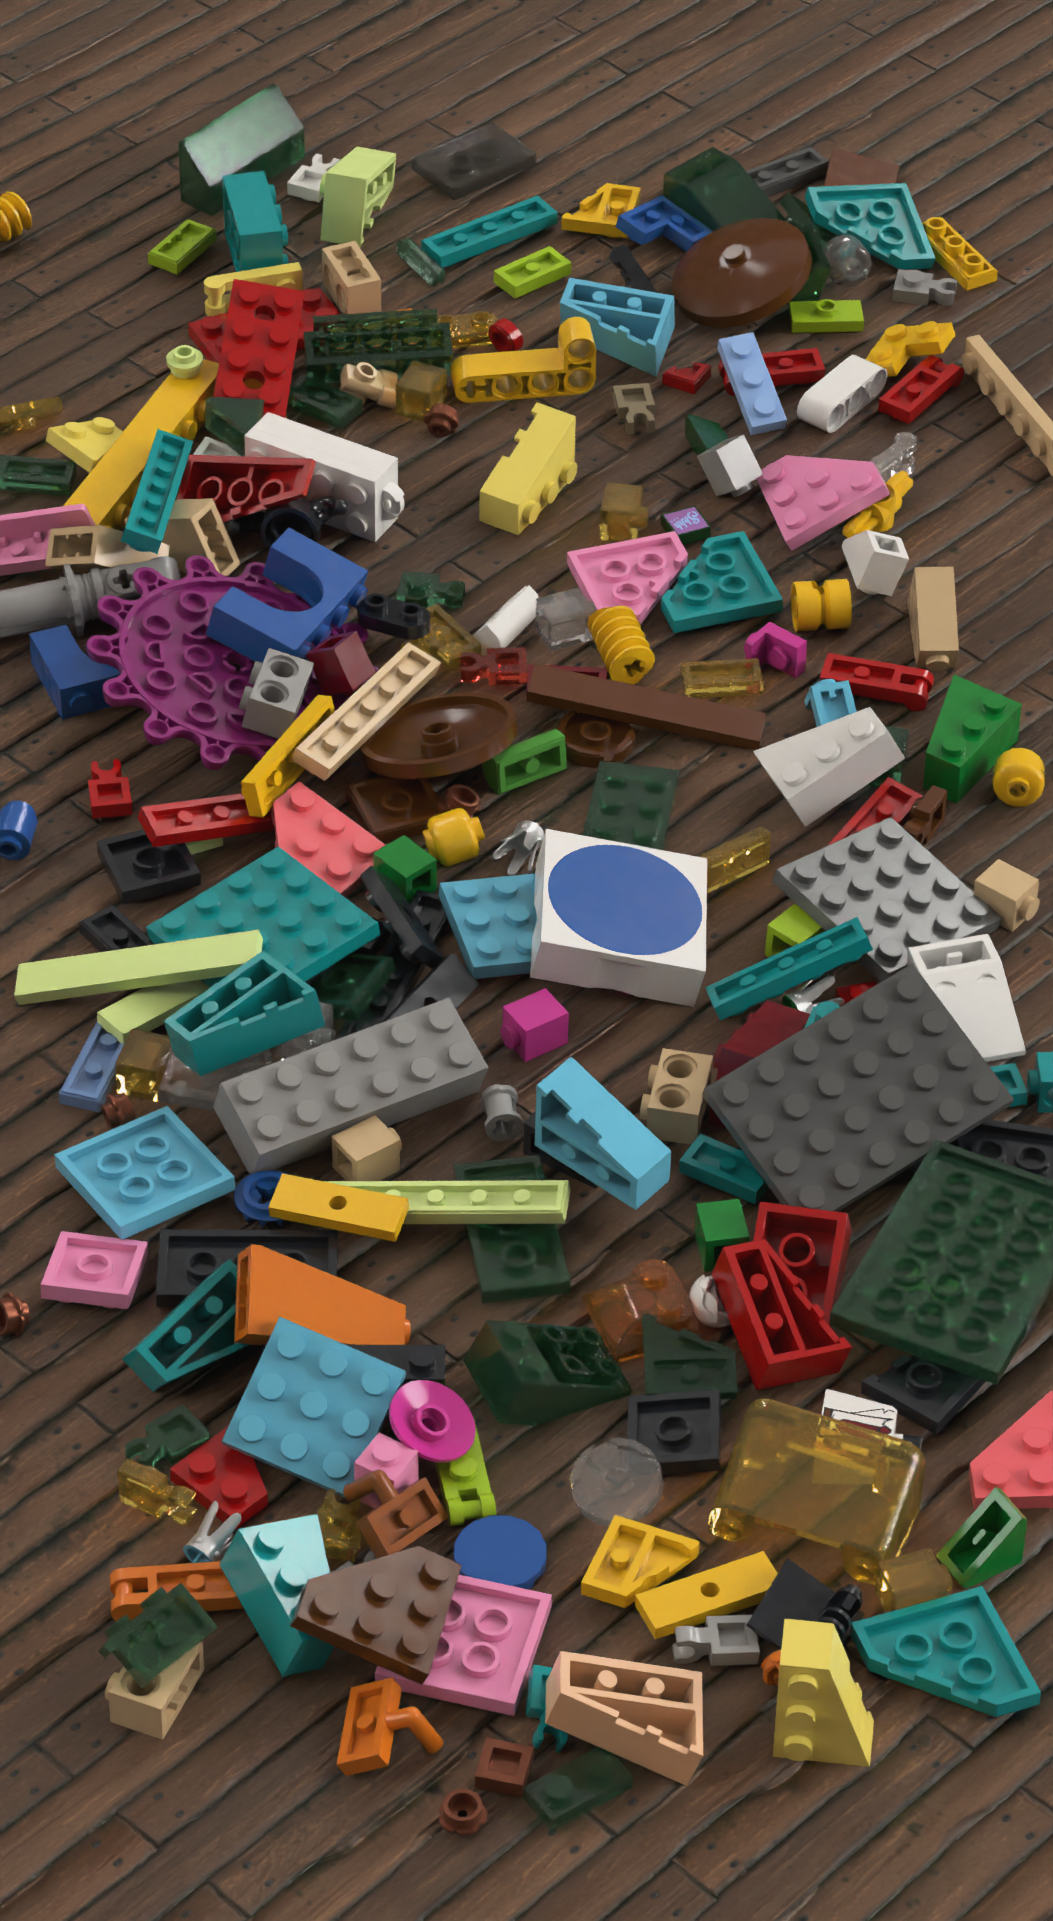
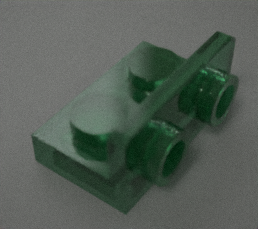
M182 1583L178 1584L168 1593L162 1587L140 1604V1607L143 1609L141 1614L133 1620L126 1614L104 1632L108 1640L99 1650V1653L104 1659L113 1653L141 1688H144L218 1628Z

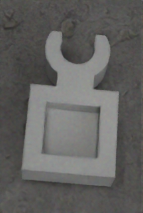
M898 269L892 301L927 306L929 300H935L941 305L950 306L954 303L957 280L951 278L933 280L932 273H924L914 269Z

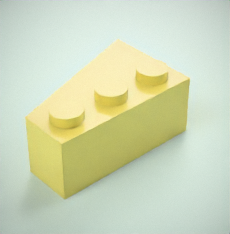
M536 402L531 410L534 420L527 431L519 429L514 437V440L519 442L510 457L502 455L480 490L479 521L519 535L530 523H534L539 513L548 503L554 502L557 494L563 487L574 480L578 468L577 463H575L576 416Z
M784 1619L773 1757L788 1758L793 1761L808 1760L870 1767L874 1719L871 1712H866L861 1700L862 1690L859 1683H854L849 1671L850 1661L834 1623Z

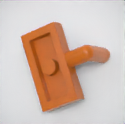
M393 1677L354 1686L350 1689L336 1764L345 1776L387 1767L389 1765L395 1730L409 1728L428 1753H436L443 1746V1739L418 1708L411 1706L399 1709L402 1688Z

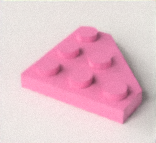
M785 455L761 470L763 475L756 478L782 536L791 551L890 494L879 470L870 461Z
M673 531L567 552V565L592 613L604 607L626 606L635 612L636 619L641 625L686 567L688 553L676 532Z

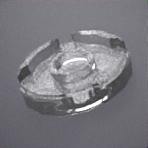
M619 1437L607 1439V1443L601 1444L598 1447L594 1444L587 1448L574 1463L570 1476L574 1503L583 1516L598 1525L610 1526L615 1515L634 1521H639L649 1515L660 1501L664 1486L660 1464L650 1448L636 1440Z

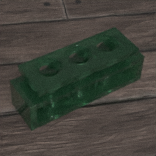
M437 308L313 316L312 331L304 332L303 360L306 384L341 382L340 374L344 365L351 364L357 366L360 362L369 363L378 371L379 369H384L397 373L398 378L451 375L450 366L452 365L453 352L449 322L437 323Z

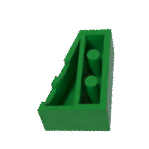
M953 675L926 750L923 789L929 791L934 785L947 790V800L957 804L995 765L997 758L1018 741L1022 704L957 675Z

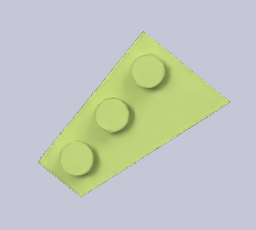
M356 147L329 169L326 174H323L320 182V194L324 195L321 241L338 244L356 241L358 246L361 247L364 242L363 228L371 229L374 223V218L369 217L373 210L381 211L393 189L396 153Z

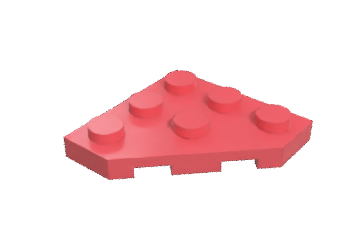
M300 781L273 802L271 816L272 825L275 827V848L279 846L344 897H347L363 883L361 874L370 866L373 867V853L385 845L383 842Z
M1053 1391L1047 1393L970 1462L969 1481L974 1510L995 1487L1001 1488L1018 1509L1053 1508Z

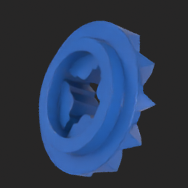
M266 1170L245 1177L237 1185L234 1192L236 1212L243 1213L246 1222L258 1220L262 1228L268 1222H275L281 1227L284 1219L270 1217L268 1210L270 1201L262 1204V1198L271 1200L282 1173H287Z

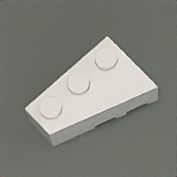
M871 707L753 751L805 827L905 759L889 731Z

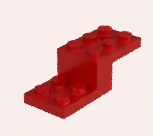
M233 279L211 412L259 421L268 412L285 418L305 291ZM258 314H267L273 321L254 317ZM248 379H256L263 386L259 389H250L243 382Z

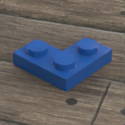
M663 195L619 215L615 226L625 233L629 239L640 245L664 235L674 242L679 249L686 252L703 237L713 232Z

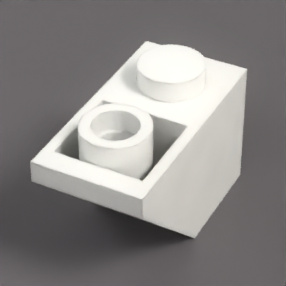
M869 530L845 539L842 549L857 589L871 595L879 593L892 596L909 560L902 539Z

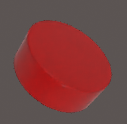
M501 318L489 327V339L498 352L518 351L523 347L522 334L510 320Z

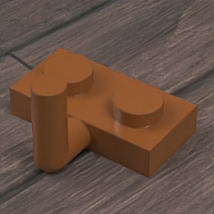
M378 1469L345 1485L343 1489L344 1496L348 1501L354 1502L375 1491L382 1503L355 1522L376 1558L399 1552L448 1518L446 1511L426 1477L412 1483L397 1493L387 1474L383 1470Z

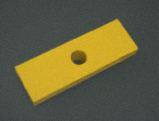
M932 217L927 219L926 222H922L935 260L963 288L971 290L997 281L998 271L942 217Z
M282 1173L268 1210L270 1217L396 1242L409 1210L408 1198Z
M761 1551L636 1594L635 1607L654 1639H658L675 1633L676 1627L702 1624L706 1622V1616H725L759 1604L778 1573L765 1552Z

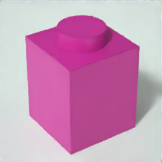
M546 988L503 1006V1026L500 1027L502 1040L509 1049H514L527 1062L568 1044L569 1013Z

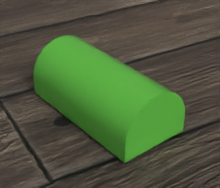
M552 729L508 746L497 756L482 763L483 772L488 784L499 795L567 769L565 735L558 729Z

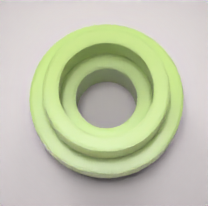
M181 345L167 354L166 364L174 376L178 378H191L199 373L203 365V355L199 350L189 345Z

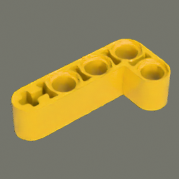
M571 317L563 321L558 331V348L459 356L454 359L450 366L456 397L465 403L579 395L590 391L596 381V346L590 323L582 317Z

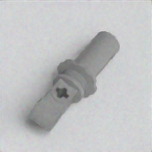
M161 556L149 561L128 565L123 564L108 569L99 570L98 568H92L88 574L83 573L82 575H75L70 564L67 563L63 564L65 577L60 576L56 580L0 590V638L62 625H69L70 627L75 625L77 636H83L85 622H89V620L94 621L95 619L105 622L100 618L97 608L101 597L112 595L124 600L130 597V601L141 598V595L134 587L132 578L136 569L149 567L155 569L168 579L180 580L177 561L172 557ZM122 575H125V582H122Z

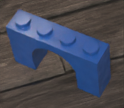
M288 528L270 547L262 575L302 597L311 608L297 612L279 610L232 586L214 605L206 635L255 662L263 663L269 648L308 661L306 654L330 636L331 630L334 627L340 628L347 619L350 609L352 607L357 609V606L366 597L368 588L364 584L368 570Z
M67 625L29 634L31 664L62 719L112 707L105 702L102 689L103 684L107 680L121 675L116 668L94 662L84 654Z

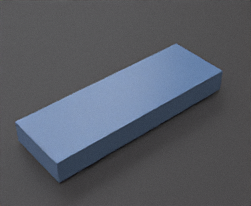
M96 1022L59 1092V1104L100 1113L101 1106L106 1101V1095L111 1092L138 1038L123 1044Z

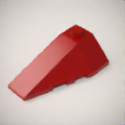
M189 455L176 500L213 498L222 521L226 522L306 497L316 461L310 458Z

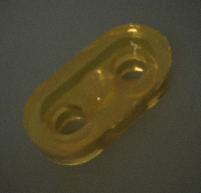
M476 311L459 315L444 314L431 320L428 324V330L442 346V349L489 345L492 343L489 339L488 330L492 324L498 321V318L487 311Z

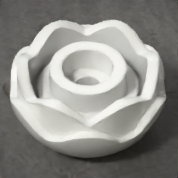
M703 1274L692 1285L689 1293V1302L694 1314L705 1326L721 1328L731 1325L712 1275L705 1277Z

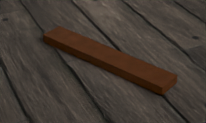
M534 664L526 697L528 702L752 750L759 749L766 713L539 664Z

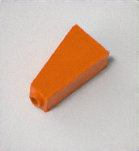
M251 1244L238 1254L234 1343L259 1346L267 1344L279 1317H282L345 1345H408L411 1335V1324L406 1319V1305L261 1245Z

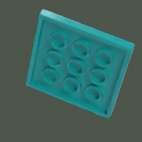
M279 846L146 927L149 940L154 944L259 930L263 938L262 951H266L304 982L380 935L377 921ZM226 976L201 979L200 981L211 988Z

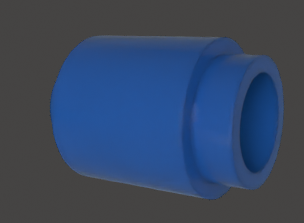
M11 801L0 809V857L4 859L20 860L30 852L38 820L35 810L26 802Z

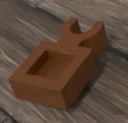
M934 785L922 799H916L910 812V820L903 827L921 845L923 843L927 844L945 821L947 790Z

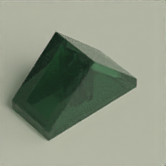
M210 397L206 399L205 428L239 455L245 456L244 435L263 418L264 400Z

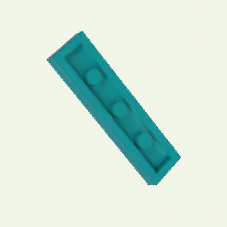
M537 195L422 239L421 252L442 269L557 224L558 212Z
M855 917L706 986L705 989L721 1021L729 1016L740 1015L749 1007L768 998L779 997L786 990L805 981L815 980L837 966L854 962L861 958L863 954L872 951L873 948L858 917Z

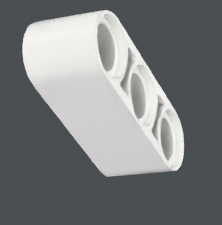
M857 355L849 356L804 393L797 407V417L828 433L835 432L881 393L887 380V370Z

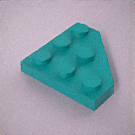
M906 183L807 187L805 200L814 223L861 249L863 245V250L866 248L868 253L897 269H925L933 267L935 256Z
M740 531L707 538L701 546L699 556L695 560L691 559L679 574L678 583L672 590L668 589L662 596L661 611L673 633L782 612L783 598L745 532Z
M983 1586L851 1623L850 1636L867 1669L871 1672L993 1717L1040 1704L1041 1691Z

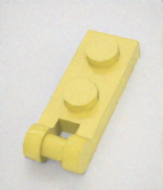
M299 262L207 277L204 280V293L208 295V299L205 301V314L207 316H216L228 312L233 279L303 291L302 268ZM225 291H230V294L223 295Z

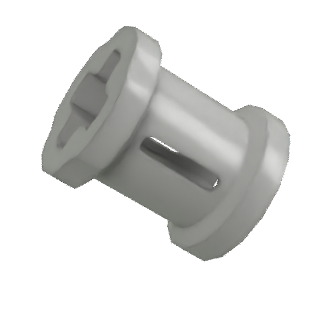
M495 1084L487 1087L482 1092L480 1106L487 1115L485 1132L489 1138L495 1141L512 1140L520 1135L523 1130V1119L516 1111L518 1094L515 1088L510 1085Z

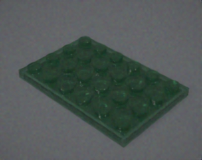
M935 1140L832 1308L829 1324L998 1385L1053 1288V1180Z

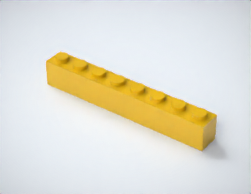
M203 359V365L199 373L191 378H178L170 373L63 506L84 504L96 525L115 530L125 527L124 520L130 514L157 430L160 429L193 441L197 431L204 422L207 423L213 413L211 408L219 363Z

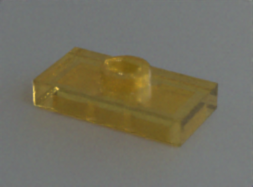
M56 396L0 407V427L15 424L16 430L27 429L37 426V420L58 416L64 410L61 397Z
M758 658L681 663L680 675L685 696L702 698L763 694L764 683Z
M762 825L697 856L707 858V893L768 865L770 861L771 832Z

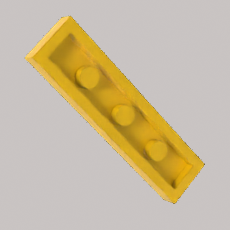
M317 695L241 781L242 795L245 798L249 816L263 818L272 808L273 802L283 795L305 770V768L291 759L295 749L335 712L332 696Z

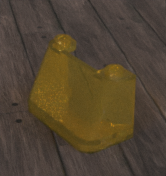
M756 1399L750 1404L743 1419L709 1516L708 1533L719 1536L727 1541H743L751 1537L757 1523L841 1549L843 1567L853 1579L858 1582L885 1588L921 1509L925 1457L918 1447L906 1440L775 1400Z

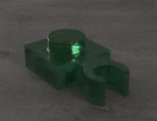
M402 571L396 600L416 603L427 610H435L436 603L444 604L451 608L463 607V596L465 597V582L458 580L440 582L439 574Z
M181 1404L146 1424L145 1438H136L126 1444V1460L129 1461L137 1455H144L137 1459L139 1473L150 1471L155 1467L156 1462L163 1457L173 1465L210 1439V1432Z

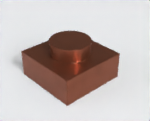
M486 1738L475 1773L474 1788L523 1797L534 1760V1747Z

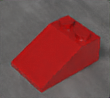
M760 1202L753 1241L765 1239L798 1279V1288L813 1306L818 1304L826 1314L824 1320L831 1327L845 1273L852 1231L848 1213Z

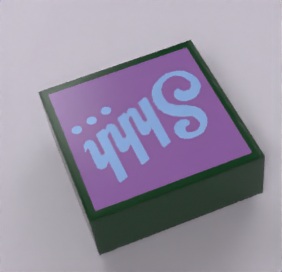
M696 506L661 514V526L666 533L675 531L683 545L711 537V526Z

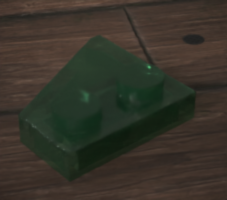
M642 1314L645 1395L719 1389L721 1400L737 1398L734 1349L717 1342H706L698 1334L684 1328L680 1332L657 1323V1317L650 1314Z

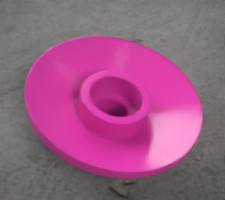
M416 1380L400 1387L391 1399L389 1420L392 1429L404 1446L418 1450L419 1457L432 1462H451L461 1458L472 1446L476 1432L473 1415L463 1399L450 1388L433 1381Z

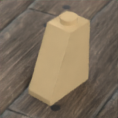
M213 498L178 499L174 501L162 543L170 545L168 557L174 558L177 561L178 569L186 572L185 562L187 558L200 555L211 560L215 569L224 576L231 574L241 563Z
M105 526L50 529L45 566L64 570L63 564L69 563L73 572L88 574L92 568L102 570L118 565H128L149 561L156 557L168 556L170 545L161 543L158 554L150 551L140 552L130 547L129 544L121 542L122 531ZM122 575V576H121V579H122V581H124V582H125V575Z
M915 567L908 597V613L916 668H927L930 671H944L948 668H955L959 643L954 567Z

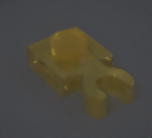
M127 1458L117 1470L120 1502L157 1518H160L166 1512L172 1520L183 1525H187L196 1514V1508L189 1506L196 1497V1493L185 1486L173 1487L168 1485L167 1475L161 1473L156 1468L148 1465L144 1466Z
M330 1488L327 1491L322 1508L318 1507L316 1513L318 1514L326 1557L354 1563L359 1551L362 1534L355 1523L360 1519L356 1517L361 1501L358 1499L347 1505L341 1504L335 1499L336 1490Z

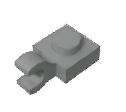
M752 1615L706 1616L704 1628L693 1626L676 1627V1643L672 1645L674 1662L688 1664L697 1661L704 1655H709L710 1666L758 1664L760 1650L757 1633L746 1626Z

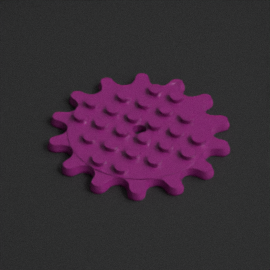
M194 555L187 558L185 562L187 575L183 579H168L155 569L141 567L134 571L132 577L134 587L141 595V598L129 601L107 595L99 599L97 608L100 618L115 627L118 632L109 636L95 635L90 637L86 644L88 656L92 661L112 666L121 673L118 677L109 679L103 684L102 692L105 702L114 707L136 706L144 709L150 715L143 724L144 736L149 743L162 745L174 738L188 739L200 747L202 764L210 770H219L228 762L230 756L234 754L249 755L259 762L278 740V738L242 727L245 710L239 709L245 687H254L253 684H249V679L255 661L206 635L214 605L232 586L279 610L297 612L311 608L296 593L283 592L275 587L272 580L264 577L262 574L265 564L260 562L249 563L241 576L227 577L215 569L211 560L204 556ZM349 622L344 623L340 628L334 627L331 630L330 636L357 631L362 644H364L368 639V632L358 623ZM229 663L240 664V671L236 672V667L230 665ZM373 665V668H374L375 672H377L379 669H381V668H379V667ZM313 669L296 719L317 695H324ZM342 693L329 695L332 696L335 711L351 697H343Z

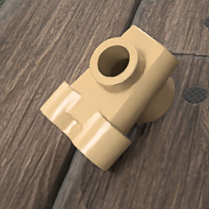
M360 362L357 366L351 364L344 365L340 374L341 387L339 394L345 402L353 406H362L369 398L385 407L393 409L399 399V390L396 389L397 373L384 369H379L378 371L366 362Z

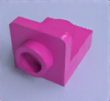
M768 622L758 632L752 633L745 642V670L752 673L762 664L767 663L797 678L806 668L807 641Z

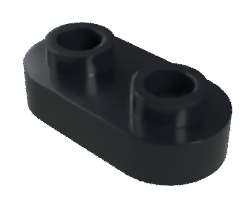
M374 593L366 596L357 606V622L365 629L406 640L423 638L431 630L430 612L416 603H407L386 597L383 594Z

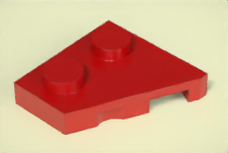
M227 1426L171 1467L170 1480L207 1510H209L214 1501H217L219 1508L215 1516L222 1522H225L234 1513L241 1514V1522L236 1527L237 1529L268 1506V1493L254 1459L222 1444Z

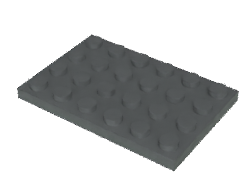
M913 963L705 1087L702 1093L705 1100L782 1205L835 1212L841 1211L1008 1108L1014 1100Z

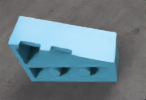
M569 278L560 301L561 324L571 317L586 319L590 323L596 350L656 377L675 327L674 296Z
M569 1057L537 1084L535 1146L635 1210L669 1181L671 1150L572 1057Z

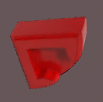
M693 363V367L677 369V366L671 367L663 373L662 384L695 395L711 377L712 366L703 363Z

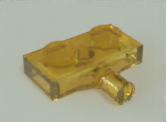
M438 604L426 608L430 612V632L423 638L409 641V643L420 650L432 654L448 670L481 656V643ZM407 643L401 644V645H400V650H401Z

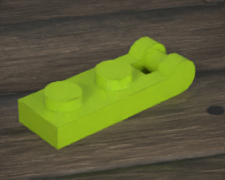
M476 1428L474 1442L466 1454L455 1461L435 1462L450 1527L464 1525V1520L481 1519L496 1515L495 1499L491 1492Z

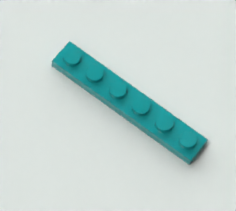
M160 429L157 430L121 542L129 544L130 547L140 552L150 551L158 554L193 441Z

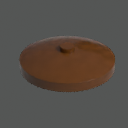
M754 218L738 221L706 235L684 254L673 274L672 291L682 313L697 324L719 328L748 324L774 313L797 295L811 272V251L802 232L788 222L772 218Z
M474 692L441 694L405 703L359 749L364 765L379 775L402 779L437 777L469 769L497 756L510 746L516 738L518 724L513 706L500 697Z

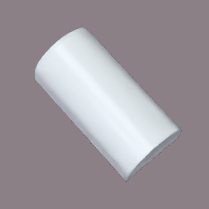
M530 585L523 587L469 639L468 643L476 652L484 657H497L541 613L542 602L538 594Z

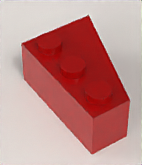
M762 1239L723 1247L711 1274L755 1389L761 1390L839 1373L852 1346L844 1336L839 1338L824 1320L826 1314L819 1305L815 1304L813 1306L798 1288V1279L768 1242Z

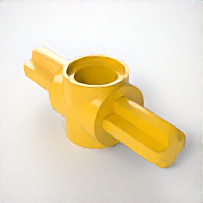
M906 471L894 474L885 483L890 492L888 496L854 515L843 527L842 533L844 536L850 538L865 530L884 532L892 528L894 514L902 505V497L913 486V479L908 477Z

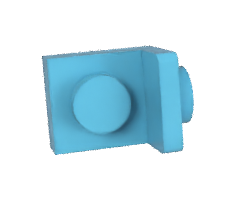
M825 679L818 681L810 687L804 700L806 708H812L817 727L857 712L849 680L836 682L834 679Z

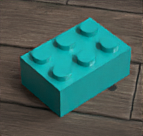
M265 172L222 175L224 235L235 272L289 264L287 254H283V246H288L287 226L282 224V212L280 204H276L274 184L268 185Z

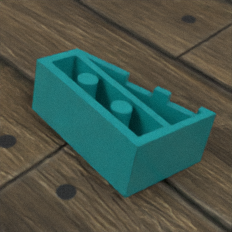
M318 1514L238 1529L219 1565L282 1677L323 1668L335 1646L290 1627L302 1589L307 1581L330 1573Z

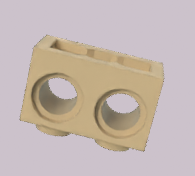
M356 241L322 248V283L347 322L362 321L381 315V279Z
M662 1048L659 1064H651L647 1089L652 1091L651 1095L643 1094L640 1119L647 1120V1128L659 1140L692 1145L699 1136L708 1103L702 1093L705 1087L712 1084L713 1055Z
M150 1621L141 1638L135 1637L131 1642L126 1656V1663L120 1673L114 1672L107 1683L105 1699L109 1701L110 1722L163 1740L204 1671L203 1639Z

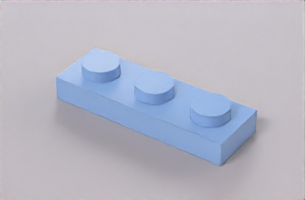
M754 333L719 339L717 349L750 435L786 428L787 418Z

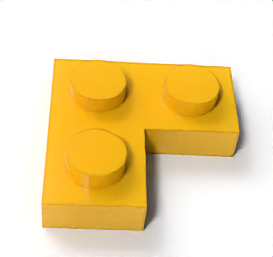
M929 321L915 326L893 325L885 330L866 360L887 370V377L897 376L911 356L943 354L956 335L952 322L937 324L934 321Z

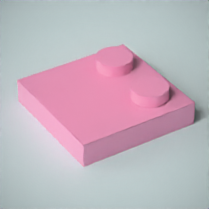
M61 1231L41 1282V1299L57 1300L63 1303L73 1302L97 1305L110 1309H129L148 1257V1242Z

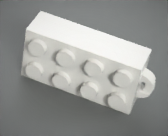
M269 412L244 435L245 456L310 458L316 461L307 496L299 500L309 502L326 496H334L336 499H344L348 503V511L344 515L332 517L324 523L326 525L376 542L398 519V515L404 509L403 496L405 494L398 487V458Z

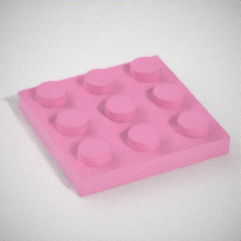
M459 1575L431 1670L424 1683L421 1685L378 1665L375 1671V1681L393 1677L402 1688V1692L515 1716L552 1607V1595Z

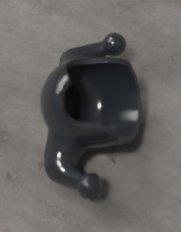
M326 496L309 502L298 499L229 521L226 530L233 537L240 535L241 531L261 534V542L266 548L271 547L288 528L317 542L321 535V526L336 515H344L348 511V503L344 499H336L334 496Z

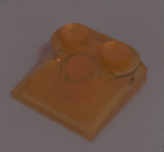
M649 1259L642 1261L633 1268L631 1277L582 1295V1302L614 1364L698 1341L699 1327L692 1302L674 1268L662 1260Z

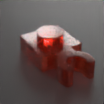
M526 647L487 648V656H480L474 652L460 653L461 682L473 683L481 678H488L489 685L511 686L527 684Z

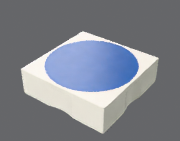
M546 829L535 870L534 906L537 913V922L532 935L530 977L586 988L613 989L636 997L694 1007L706 972L707 858Z

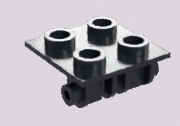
M787 1558L746 1626L780 1650L782 1647L784 1619L834 1623L842 1645L845 1648L851 1638V1623L862 1620L865 1615L859 1610L863 1604L861 1598L862 1591L857 1586L848 1584L834 1592Z

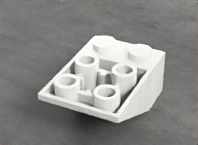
M988 934L908 948L907 966L913 963L986 1062L1025 1055L1026 1049L1002 961Z

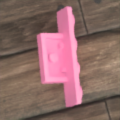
M84 504L0 515V576L53 569L45 566L50 529L96 525L87 507Z

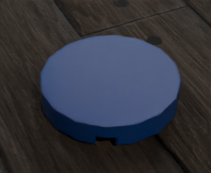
M491 1515L475 1520L461 1530L454 1543V1562L462 1565L459 1575L529 1590L534 1586V1582L540 1575L542 1578L546 1570L547 1544L540 1531L529 1522L513 1516Z

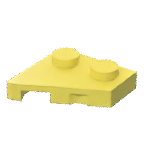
M96 417L91 421L67 422L65 425L49 427L46 442L90 473L123 431L116 427L112 420Z

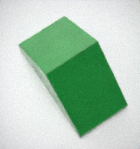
M995 1487L936 1556L958 1583L968 1589L1022 1563L1027 1519L1001 1488Z

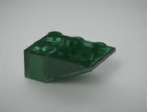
M714 147L703 151L664 173L663 196L712 231L738 221L754 218H772L787 222L741 164Z
M486 1320L463 1359L498 1423L539 1425L629 1396L633 1391L596 1328Z

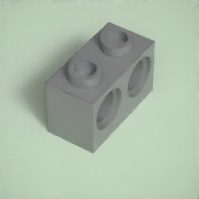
M269 648L263 663L256 661L249 679V684H253L254 687L246 686L239 705V709L245 710L242 727L279 739L296 719L314 663Z

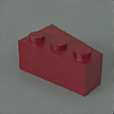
M767 1000L755 1013L751 1012L746 1023L741 1028H735L731 1038L725 1044L721 1043L718 1046L713 1059V1068L718 1069L715 1081L804 1029L810 1014ZM710 1108L708 1123L726 1129L713 1109Z

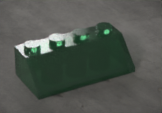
M269 85L178 142L181 201L213 216L223 209L222 175L264 171L268 181L305 157L304 127L277 85Z

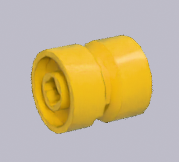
M847 579L825 580L822 586H818L815 581L792 582L791 615L795 632L816 631L821 624H824L827 630L849 629L852 619L849 581Z

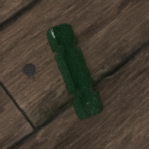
M406 237L402 241H397L396 254L423 277L430 286L444 282L445 277L443 275L445 270L411 238Z

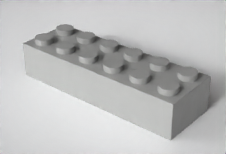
M446 998L224 1081L220 1084L213 1108L249 1175L259 1171L276 1170L331 1149L333 1135L373 1115H376L388 1127L477 1093L489 1067L450 998Z

